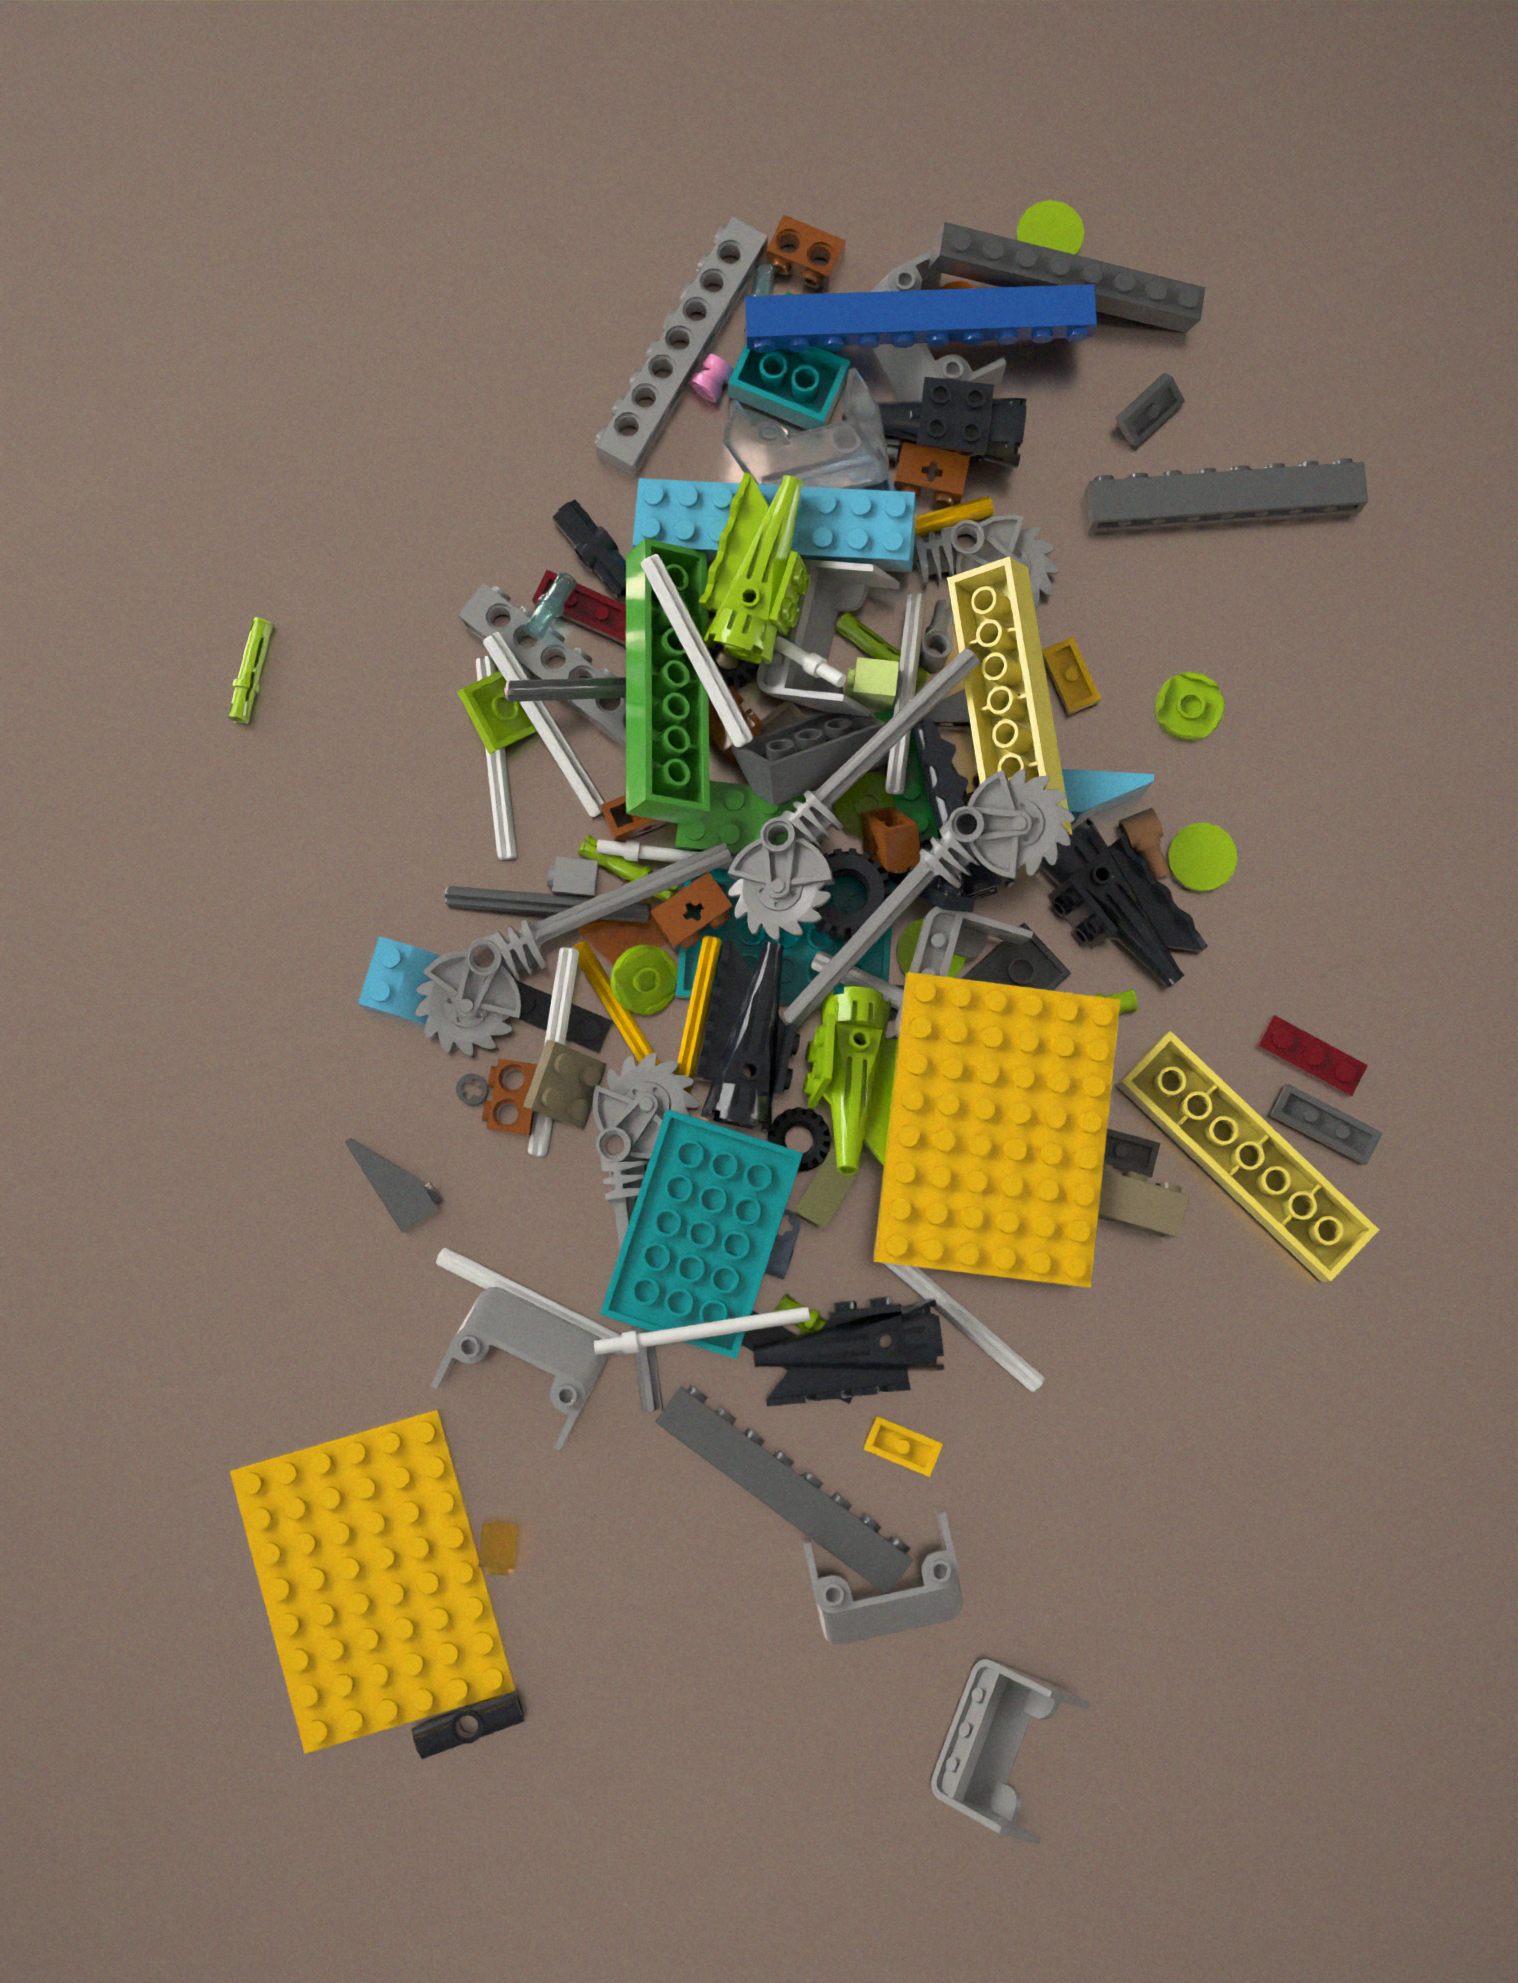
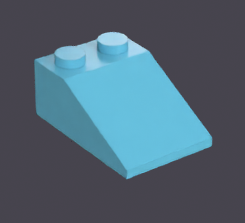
M1062 769L1068 811L1075 818L1074 821L1070 822L1071 825L1144 795L1154 782V774Z
M379 936L358 1004L370 1011L425 1026L429 1015L418 1017L415 1015L418 1005L427 995L419 994L416 992V989L422 983L432 980L423 971L440 955Z

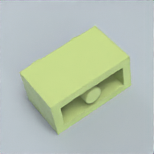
M857 657L855 668H848L845 695L852 697L851 699L870 710L885 711L892 709L896 696L899 662Z

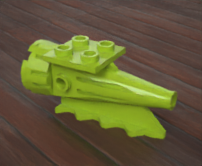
M744 472L738 491L731 501L729 519L721 532L716 558L709 568L705 592L699 599V603L704 610L710 612L712 610L718 611L704 639L705 644L710 648L715 649V645L718 643L724 646L723 654L755 664H761L763 658L765 663L770 665L773 659L777 631L780 635L787 637L789 628L796 626L800 609L796 606L800 594H806L810 583V575L807 574L808 570L799 553L791 550L800 494L804 483L802 480L784 475L781 485L770 507H768L753 476Z
M858 986L844 987L843 994L834 996V990H832L821 1002L822 1026L818 1025L816 1027L814 1041L808 1042L805 1054V1061L810 1062V1073H806L803 1093L808 1094V1108L815 1109L822 1096L831 1105L837 1162L836 1171L843 1175H853L858 1172L863 1143L884 1166L898 1038L897 1040L885 1038L891 1014V1001L888 999L885 1002L883 1000V993L877 990Z

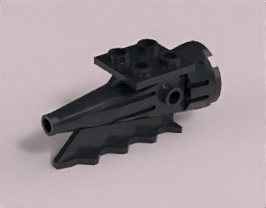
M924 377L922 402H844L842 423L857 426L860 431L869 432V436L891 439L899 438V442L902 443L904 441L917 444L916 446L937 448L956 452L964 456H975L978 461L982 460L983 455V461L1017 469L1021 454H1018V448L1023 444L1027 399H993V384Z
M928 719L917 723L912 730L915 736L926 797L940 840L942 838L939 831L940 828L948 821L953 811L968 805L974 792L967 794L968 780L966 777L958 774L952 763L957 750L956 746L942 739L933 721ZM966 814L960 820L962 831L966 834L975 832L977 820L973 815ZM931 843L923 844V847L927 850L933 848ZM972 862L967 865L971 876L963 872L958 875L962 882L961 886L964 887L963 892L976 898L975 901L998 893L996 888L998 885L1005 883L1007 889L1015 884L1014 878L999 875L985 867L982 863L980 866Z
M1087 818L1072 830V835H1069L1071 842L1069 846H1064L1057 842L1058 858L1055 865H1050L1043 856L1039 868L1059 885L1048 895L1052 900V907L1061 917H1066L1074 927V934L1081 943L1093 949L1106 939L1118 940L1155 974L1167 988H1170L1184 974L1168 948L1202 952L1208 945L1196 930L1191 915L1181 910L1175 904L1170 889L1154 878L1148 862L1135 854L1129 847L1126 835H1122L1108 847L1094 822Z
M724 940L715 975L713 993L707 1011L698 1062L693 1076L695 1080L712 1082L702 1109L701 1117L708 1118L711 1113H714L713 1121L748 1129H752L753 1125L759 1127L760 1123L762 1124L761 1131H771L773 1098L782 1095L785 1089L789 1090L793 1069L788 1068L789 1060L792 1055L797 1054L801 1037L800 1034L795 1033L797 1024L789 1023L785 1025L779 1016L784 945L764 941L761 954L752 973L733 942ZM744 1066L750 1069V1077L743 1073Z
M887 1296L869 1299V1306L857 1307L856 1301L834 1303L835 1310L827 1311L829 1319L821 1329L753 1346L755 1368H790L767 1397V1407L842 1399L861 1395H875L894 1391L911 1390L908 1371H944V1364L942 1362L937 1363V1357L944 1356L939 1315L931 1314L930 1307L937 1306L936 1300L928 1299L901 1306V1303H893L892 1297ZM884 1335H890L892 1338V1342L888 1347L880 1345V1339Z

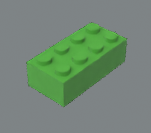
M709 780L710 812L690 826L678 824L675 849L702 852L725 842L731 856L736 857L747 845L760 839L761 828L765 822L779 817L785 810L794 813L796 809L793 803L798 801L803 804L806 798L803 794L790 799L787 804L772 805L755 795L750 785ZM788 834L778 835L774 839L773 845L779 846L784 844L788 839Z

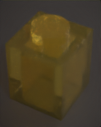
M490 1520L482 1522L478 1567H487V1574L508 1575L509 1569L517 1567L521 1523Z

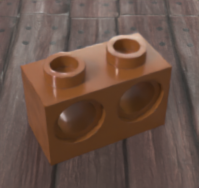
M783 214L768 246L766 263L780 274L788 275L790 273L800 277L808 286L813 288L821 286L829 289L845 254L846 241ZM786 244H792L797 250L792 253H786L781 250V247ZM822 257L829 263L824 266H817L812 260Z
M499 1058L498 1065L491 1066L488 1087H494L491 1101H485L482 1121L488 1122L487 1129L489 1131L530 1137L534 1111L523 1107L538 1066L537 1064ZM512 1071H519L524 1075V1082L518 1089L506 1087V1076ZM509 1105L516 1107L518 1110L516 1121L512 1124L501 1123L499 1114L502 1108Z

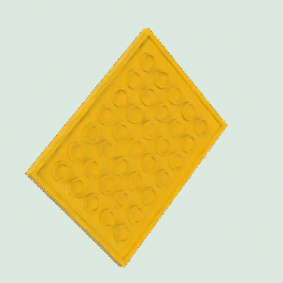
M913 972L906 973L873 1262L1091 1288L1120 999Z
M439 1409L230 1471L305 1754L516 1690Z

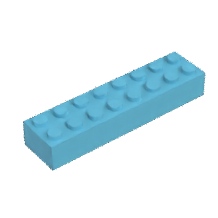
M639 478L632 541L633 548L644 538L705 552L707 553V561H714L719 548L721 532L729 519L731 501L737 493L740 483ZM757 484L768 507H770L780 485ZM802 487L791 550L798 552L801 559L872 564L883 571L912 572L918 508L915 492Z

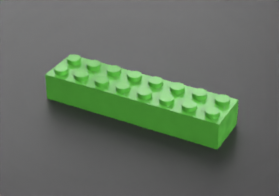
M644 538L626 555V814L690 826L710 812L709 698L641 567V562L655 554L660 556L704 640L708 632V611L704 610L699 603V599L707 586V553Z

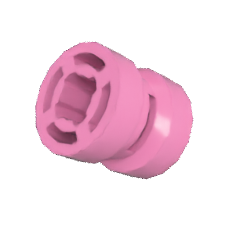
M709 353L702 362L703 369L693 374L689 380V385L701 397L715 403L722 395L723 384H728L734 369L720 357Z

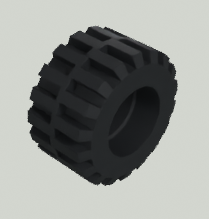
M842 848L834 849L832 854H823L833 872L834 879L843 876L854 878L864 886L867 893V900L863 908L852 914L839 913L833 910L828 903L814 909L822 918L820 921L812 924L818 933L822 934L823 932L827 934L829 939L835 940L840 938L843 939V942H848L891 894L887 872L884 873L881 869L882 864L878 860L874 862L870 859L871 855L865 851L863 854H860L854 848H849V851H842ZM824 886L821 891H825L827 886Z

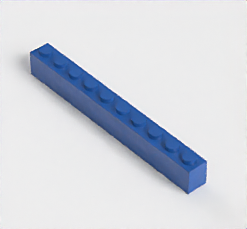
M1094 284L745 296L747 349H754V351L759 353H769L774 351L775 348H789L791 351L802 352L810 347H824L826 350L834 351L843 349L845 346L857 345L862 349H874L879 347V345L893 344L897 348H908L913 346L914 343H928V345L933 347L945 346L949 342H963V344L969 346L979 345L984 341L1013 344L1018 342V340L1032 339L1035 343H1047L1056 338H1067L1071 342H1080L1088 337H1092L1097 325Z

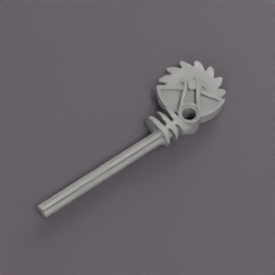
M997 515L979 524L972 520H963L955 526L942 528L938 537L935 536L933 531H929L928 539L922 540L919 534H915L913 564L918 566L923 585L929 583L928 575L935 574L938 582H940L941 572L947 571L949 576L952 577L954 576V570L955 575L1011 557L1029 569L1036 611L1039 604V591L1048 596L1052 595V584L1047 574H1057L1059 569L1050 558L1045 556L1055 549L1054 546L1045 541L1034 540L1040 531L1038 527H1028L1020 530L1024 516ZM962 534H969L975 539L976 544L970 548H965L958 543L957 538Z
M965 648L818 790H806L803 793L806 801L803 804L798 801L793 803L796 809L794 813L785 810L779 817L765 822L761 828L760 839L747 845L736 856L728 870V875L738 881L730 888L728 895L732 898L740 897L735 907V917L741 919L747 915L748 927L753 935L757 934L763 925L765 931L775 941L780 939V929L785 930L789 934L801 936L803 930L799 923H815L821 920L822 917L814 909L829 901L831 894L821 890L824 886L834 885L835 880L828 862L818 850L821 849V846L817 840L821 836L831 840V837L826 832L831 827L838 831L843 828L840 821L830 812L831 806L981 663L970 649ZM788 834V839L784 844L779 846L773 845L774 839L778 835Z
M1024 769L1016 772L1010 781H1008L1005 770L999 771L984 780L974 791L968 805L953 811L948 821L940 828L939 831L942 838L939 840L932 837L930 841L933 848L931 850L925 848L920 850L921 859L916 867L782 1013L786 1018L785 1020L788 1023L797 1024L796 1028H798L936 876L941 875L953 886L960 888L962 882L958 875L963 872L971 876V872L967 867L970 862L978 866L982 863L991 871L1009 878H1017L1018 869L1026 864L1027 874L1029 876L1033 875L1040 867L1043 856L1050 865H1055L1058 858L1057 842L1064 846H1069L1071 843L1070 836L1062 822H1072L1075 820L1070 811L1057 805L1058 802L1067 797V794L1060 790H1044L1049 782L1048 776H1039L1026 782L1027 773ZM966 814L973 815L977 820V828L972 834L964 833L960 827V820Z
M720 843L536 923H531L525 919L521 921L522 929L516 931L512 926L507 927L509 934L506 936L497 931L488 936L477 938L468 949L452 951L438 957L423 971L432 980L422 983L416 989V992L419 994L427 995L418 1005L415 1015L418 1017L429 1015L424 1029L425 1036L429 1038L438 1031L439 1041L445 1052L451 1050L453 1042L456 1043L463 1053L472 1056L474 1053L473 1043L483 1048L494 1049L496 1043L491 1036L504 1035L513 1029L510 1024L503 1022V1020L510 1016L515 1018L520 1016L521 995L514 976L517 980H520L518 970L523 968L531 975L530 965L538 963L542 970L547 968L540 949L544 942L732 862L733 860L726 843ZM481 947L491 949L495 957L493 962L489 965L479 964L474 957L477 949Z
M656 1053L647 1055L638 1066H636L634 1058L628 1056L623 1063L621 1076L614 1070L609 1069L607 1073L609 1089L596 1085L593 1095V1114L600 1131L596 1140V1149L600 1155L601 1170L609 1171L610 1178L604 1179L603 1184H611V1192L605 1194V1199L614 1206L619 1249H621L634 1210L635 1200L638 1197L646 1173L645 1166L649 1164V1161H645V1159H650L666 1109L691 1116L687 1108H698L700 1106L698 1100L684 1090L692 1086L694 1080L688 1076L673 1074L679 1065L677 1061H667L656 1066ZM614 1135L621 1136L624 1141V1149L618 1155L611 1154L607 1147L609 1139ZM630 1325L631 1331L636 1330L637 1334L652 1332ZM655 1347L640 1348V1352L634 1353L642 1412L662 1410L663 1404Z

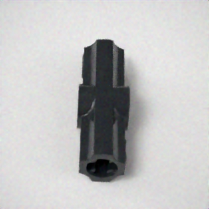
M575 499L567 502L552 517L553 521L574 545L573 549L583 564L591 572L595 571L617 599L625 596L626 560L618 552L617 544L603 527H598L580 503Z
M516 1690L473 1706H465L457 1712L414 1727L411 1731L416 1750L422 1760L462 1744L473 1743L481 1737L522 1723L526 1719L520 1698ZM472 1716L478 1723V1730L471 1734L465 1733L460 1728V1718Z

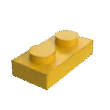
M1074 636L1042 649L1043 660L1068 715L1101 701V696Z
M876 1416L863 1450L930 1477L943 1443Z

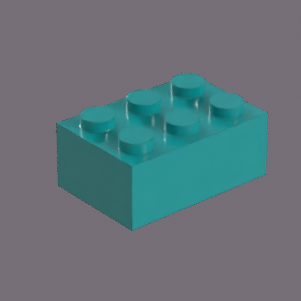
M745 343L728 382V397L823 436L849 376L851 361L818 347H810L802 352L791 351L789 348H775L774 351L769 353H759L754 351V349H747Z

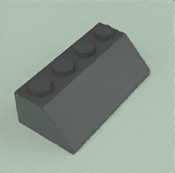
M822 712L755 736L751 742L742 747H735L733 744L731 749L754 794L772 805H784L790 799L803 795L806 790H818L887 723L871 715L867 717ZM889 751L866 773L872 772L878 766L888 763Z

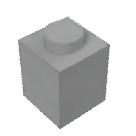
M556 857L555 866L548 867L547 887H552L553 895L594 898L597 896L599 863L597 860Z

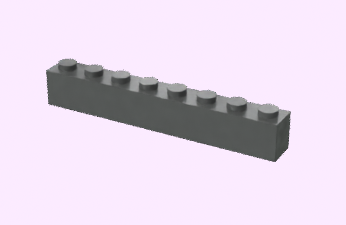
M947 222L941 226L933 237L928 270L997 287L1094 284L1096 311L1183 333L1188 332L1201 320L1206 287Z
M1350 458L1338 459L1333 461L1332 464L1319 465L1318 461H1305L1294 467H1285L1283 463H1273L1266 465L1264 469H1251L1250 466L1242 465L1223 472H1217L1215 468H1203L1197 470L1195 474H1182V471L1172 470L1162 473V476L1148 477L1147 473H1134L1129 475L1128 478L1114 479L1112 475H1102L1095 477L1093 481H1089L1085 490L1089 531L1361 512L1368 503L1364 462H1353V459Z
M690 1385L686 1390L680 1386L656 1419V1424L883 1593L889 1594L913 1562L912 1557L907 1554L911 1549L894 1535L890 1541L878 1533L881 1528L878 1523L865 1514L859 1519L849 1511L852 1507L851 1503L836 1492L832 1497L828 1496L820 1490L823 1485L820 1480L808 1471H805L803 1476H801L791 1468L794 1461L778 1449L774 1454L770 1453L762 1447L766 1440L750 1428L745 1433L733 1425L736 1418L720 1406L715 1412L704 1403L708 1397L695 1387Z

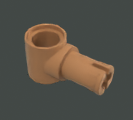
M1149 808L1119 820L1118 824L1121 835L1125 834L1129 847L1131 849L1134 848L1135 852H1139L1141 857L1148 862L1154 878L1157 879L1169 874L1170 871L1159 845L1161 843L1160 838L1163 837V829L1154 809Z

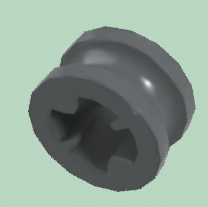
M474 1073L466 1074L457 1082L456 1094L464 1104L478 1106L487 1099L489 1087L486 1080L480 1075ZM475 1080L479 1081L481 1085L478 1088L482 1089L480 1096L473 1095L471 1099L465 1098L464 1095L467 1092L463 1090L466 1083L472 1085Z

